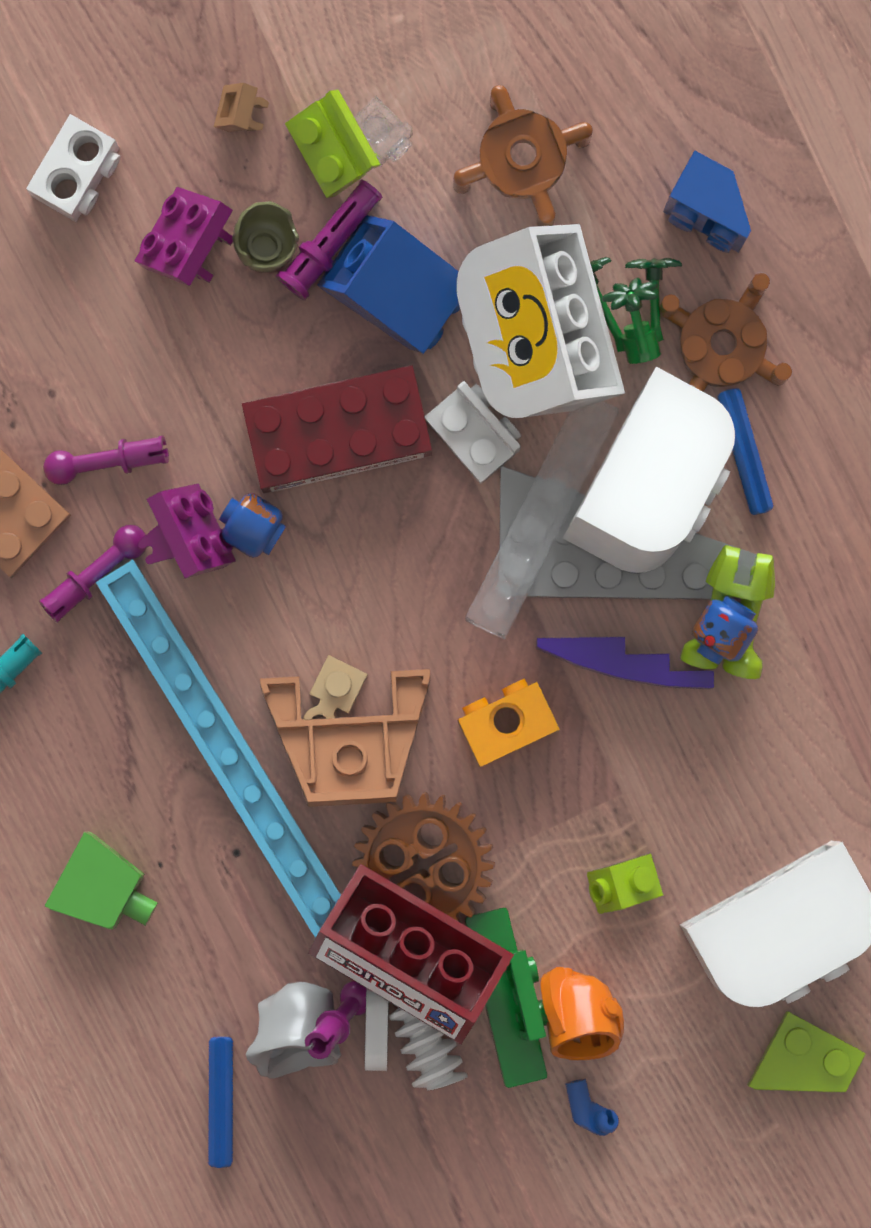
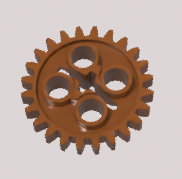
M427 792L421 794L419 803L416 805L409 794L404 795L402 801L403 808L401 809L395 802H388L386 804L388 817L379 811L374 812L372 817L377 824V828L370 825H364L361 828V831L369 838V841H357L354 847L365 854L364 857L354 859L352 866L358 868L362 864L390 881L392 876L412 867L419 859L417 854L422 859H427L441 849L455 843L458 846L457 851L435 861L429 868L430 874L425 869H420L396 885L405 890L407 884L417 883L425 889L426 903L460 923L459 912L471 918L475 914V910L470 900L483 904L486 899L485 895L478 890V887H491L493 880L483 875V871H488L495 867V862L483 859V855L493 849V844H480L478 840L487 829L483 827L473 830L470 826L476 814H469L465 818L459 816L462 807L461 802L456 803L450 810L445 808V795H441L435 805L430 804ZM424 824H435L441 829L443 834L441 844L430 845L422 839L421 828ZM386 845H397L403 850L405 855L403 865L392 866L387 863L383 855ZM448 862L459 864L464 870V880L460 883L447 881L442 873L443 865Z

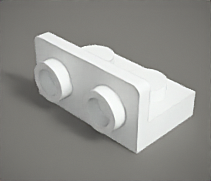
M463 381L452 394L425 416V421L476 480L482 484L520 451L521 446L516 440L521 437V434L505 416L498 420L488 409L490 403L479 385L475 384L470 388Z

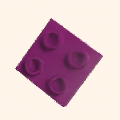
M176 187L173 194L165 200L162 206V213L152 231L142 240L140 252L134 262L149 271L188 286L191 285L195 277L210 283L214 275L201 266L216 240L223 241L230 246L233 243V236L223 229L233 210L221 201Z
M199 483L160 491L146 499L158 522V525L138 542V547L141 549L149 546L153 549L152 554L148 555L145 559L147 564L175 558L186 579L223 569L236 562L232 553L233 546L226 543L222 538L223 529L220 528L213 514L212 500L201 489Z

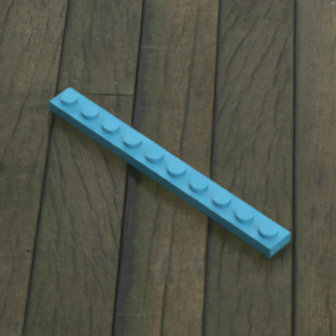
M131 560L97 581L96 584L316 938L341 894L136 562Z

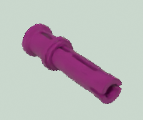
M361 179L358 186L333 214L313 241L307 240L305 243L302 242L299 246L300 253L285 271L279 270L275 275L278 281L302 300H306L309 297L308 290L324 271L329 272L332 269L334 261L331 258L357 229L358 225L376 203L383 198L381 193L367 181Z

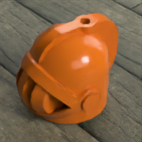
M556 967L543 974L541 978V994L544 1010L548 1018L547 1030L550 1051L553 1056L569 1060H592L609 1056L618 1050L624 1033V1018L622 1007L616 998L612 997L609 987L596 977L575 972L571 968Z

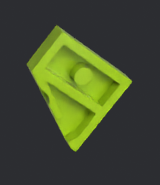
M786 1011L747 1085L755 1090L846 1092L866 1053Z

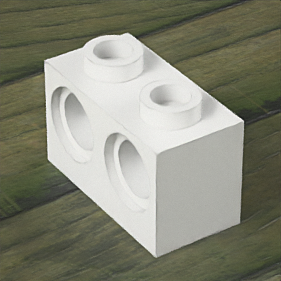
M70 114L27 186V191L31 197L77 222L81 213L88 215L99 196L95 189L102 177L109 178L120 161L121 156L117 154L119 146L116 140ZM90 142L99 146V152L93 160L81 161L77 158V151L81 145ZM68 179L77 183L76 192L70 198L61 199L55 196L56 186L61 181Z

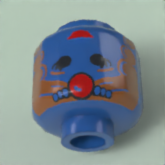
M254 493L244 495L240 502L231 498L219 518L221 522L226 524L222 531L223 540L252 558L260 556L262 552L269 555L286 528V525L281 523L283 519L282 511Z
M725 596L723 601H710L692 629L693 637L701 644L697 652L720 665L723 658L729 661L740 660L758 632V626L753 621L756 614L728 596Z

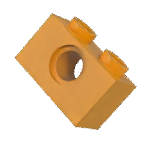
M524 678L501 689L505 696L502 699L489 704L486 697L462 708L465 716L457 721L479 767L560 730L538 682L528 686ZM509 708L517 713L519 725L514 732L505 734L496 729L494 716L498 710Z

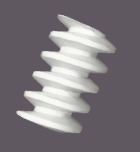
M400 1008L389 1015L391 1021H404L405 1024L395 1032V1036L410 1038V1042L400 1050L402 1054H415L416 1059L406 1066L407 1071H421L422 1075L412 1082L413 1087L434 1090L468 1077L465 1072H453L462 1063L461 1056L447 1055L457 1046L456 1041L453 1039H442L441 1037L444 1034Z

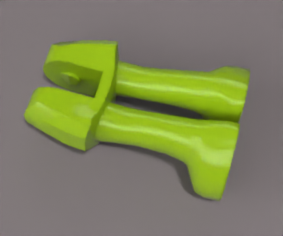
M725 545L710 568L705 581L713 587L711 601H723L725 596L732 599L733 597L741 598L740 603L756 614L753 621L757 623L763 600L774 597L775 570L773 556L757 553L750 570L748 586L733 583L735 573L738 571L740 548ZM695 638L685 643L680 655L681 661L703 669L718 668V664L697 652L701 644ZM752 641L740 660L729 661L723 659L722 668L734 676L746 679H760L763 663L754 651Z

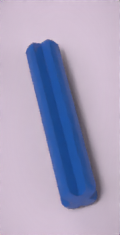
M739 388L725 390L719 393L718 401L725 407L733 421L735 441L732 451L749 511L752 515L763 514L771 511L774 505L743 396Z
M217 1036L209 1040L208 1164L214 1168H227L233 1162V1040L231 1037Z

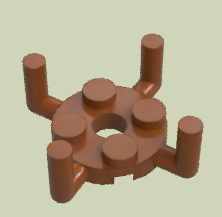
M496 85L491 90L490 106L493 110L497 111L499 117L491 123L483 136L480 145V161L457 170L453 177V188L457 193L465 194L469 191L471 183L486 178L491 186L505 197L531 198L538 214L537 225L553 226L556 213L547 191L558 182L563 174L567 158V146L575 144L580 148L587 147L591 141L593 128L588 122H580L560 130L558 125L548 117L546 118L531 110H515L506 87ZM527 143L534 148L536 157L528 165H519L512 160L510 155L511 149L516 144Z
M758 273L753 277L739 302L730 299H713L699 306L692 313L679 307L680 302L675 295L670 294L663 298L660 304V315L682 328L680 334L681 355L687 370L693 375L688 383L689 385L704 392L707 385L725 387L739 384L749 379L754 373L777 386L783 385L792 375L790 365L780 363L776 366L764 358L767 350V330L759 316L753 311L770 284V279L766 274ZM718 332H727L732 335L735 340L734 351L728 355L716 353L711 346L712 336Z

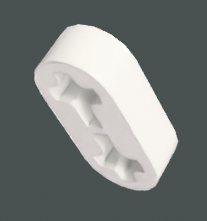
M368 989L366 993L365 1071H387L389 1001Z

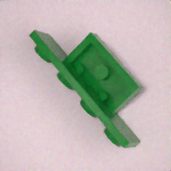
M506 908L475 914L471 918L467 916L465 918V925L514 954L485 1005L504 1086L512 1088L546 1079L547 1070L539 1039L546 1037L544 1026H547L548 1018L544 1010L543 1001L537 1000L534 983L539 982L535 960L532 956L527 957L526 950H517L509 913Z

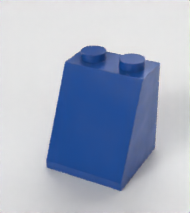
M369 215L358 225L332 264V269L326 272L317 284L322 290L410 350L422 354L438 343L444 332L443 325L451 314H455L460 310L457 297V277L459 271L395 221Z

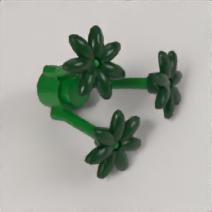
M608 257L590 262L596 286L599 280L595 272L612 261ZM672 258L632 260L627 262L625 268L645 269L646 280L649 282L642 284L640 278H635L630 282L629 287L622 283H615L612 287L613 292H609L602 296L597 286L605 320L614 338L617 352L625 351L629 364L644 363L661 355L658 342L664 339L660 327L659 280H663V268L681 267L682 263L679 260ZM641 300H650L651 327L648 321H642L640 309L642 308ZM606 302H612L611 310H617L625 306V310L630 312L632 323L623 328L625 334H622Z

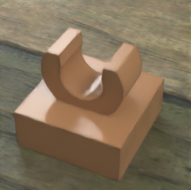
M246 83L224 85L214 127L227 132L262 130L264 124L255 122L251 115L253 107L258 109L268 108L269 102L262 97H256L257 87Z

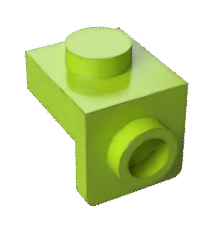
M651 854L587 872L590 897L595 903L599 914L622 910L664 896Z

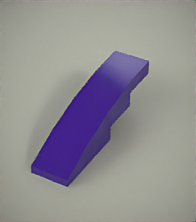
M625 637L536 639V649L576 667L619 680L668 688H714V671H670L669 654H625Z

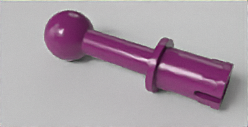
M163 435L134 442L120 439L118 449L80 456H73L71 453L63 450L54 451L45 459L43 470L50 482L57 485H65L70 483L77 473L122 466L124 473L128 474L132 472V468L159 463L166 464L169 462L168 448L163 449V445L167 444Z
M125 525L119 528L114 535L112 547L79 575L74 574L72 571L66 573L68 578L39 601L40 605L43 608L45 607V612L58 623L61 618L84 598L90 600L93 597L89 591L90 587L124 558L136 559L145 552L146 548L141 549L138 547V542L146 535L145 532L136 525Z
M355 981L347 983L340 993V1006L336 1010H327L320 1014L316 1020V1027L305 1038L306 1047L313 1044L308 1050V1053L313 1058L324 1059L328 1057L336 1044H341L350 1035L349 1021L354 1015L359 1016L366 1013L367 988Z

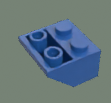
M694 150L673 188L663 212L670 215L668 221L677 228L686 232H691L694 228L707 235V243L725 253H729L731 249L739 253L751 232V228L734 171Z

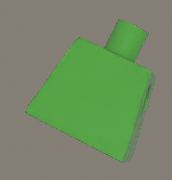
M84 832L45 907L113 930L118 926L123 915L146 926L158 902L137 892L145 875L141 870L95 834Z

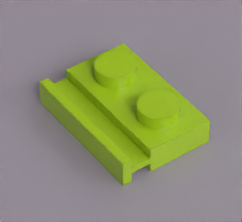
M339 89L329 91L325 94V97L315 101L285 123L326 198L337 196L367 175V172L381 165Z

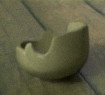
M269 201L254 203L245 209L234 226L232 238L234 249L241 262L253 271L266 273L278 271L292 261L298 246L299 235L293 223L291 212Z

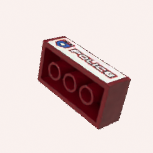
M413 365L242 403L256 471L263 494L432 456V447Z
M362 864L356 870L322 925L308 952L311 956L461 1045L514 956L511 952Z

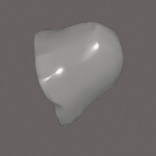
M308 982L287 983L281 990L258 1003V1034L254 1042L249 1046L246 1058L251 1064L256 1066L261 1076L272 1079L300 1071L308 1066L318 1067L337 1064L338 1059L341 1057L338 1044L335 1045L330 1055L324 1059L313 1058L308 1053L313 1044L308 1047L305 1046V1038L316 1027V1020L320 1014L327 1010H334L333 993L326 988Z

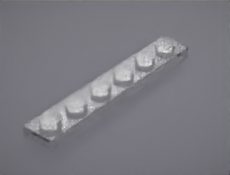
M601 401L578 410L569 411L466 615L465 621L502 639H506L619 414V408Z

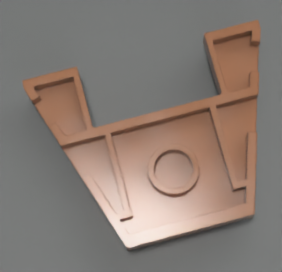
M430 669L391 671L393 715L302 720L299 676L260 678L261 692L308 807L397 801L429 687Z

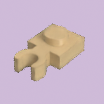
M328 655L309 693L320 699L318 706L306 712L303 720H311L316 715H323L326 719L335 718L334 714L337 708L349 713L368 674Z

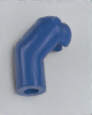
M586 1079L565 1083L572 1118L577 1125L599 1136H606L617 1129L619 1124L617 1114L613 1110L591 1101Z

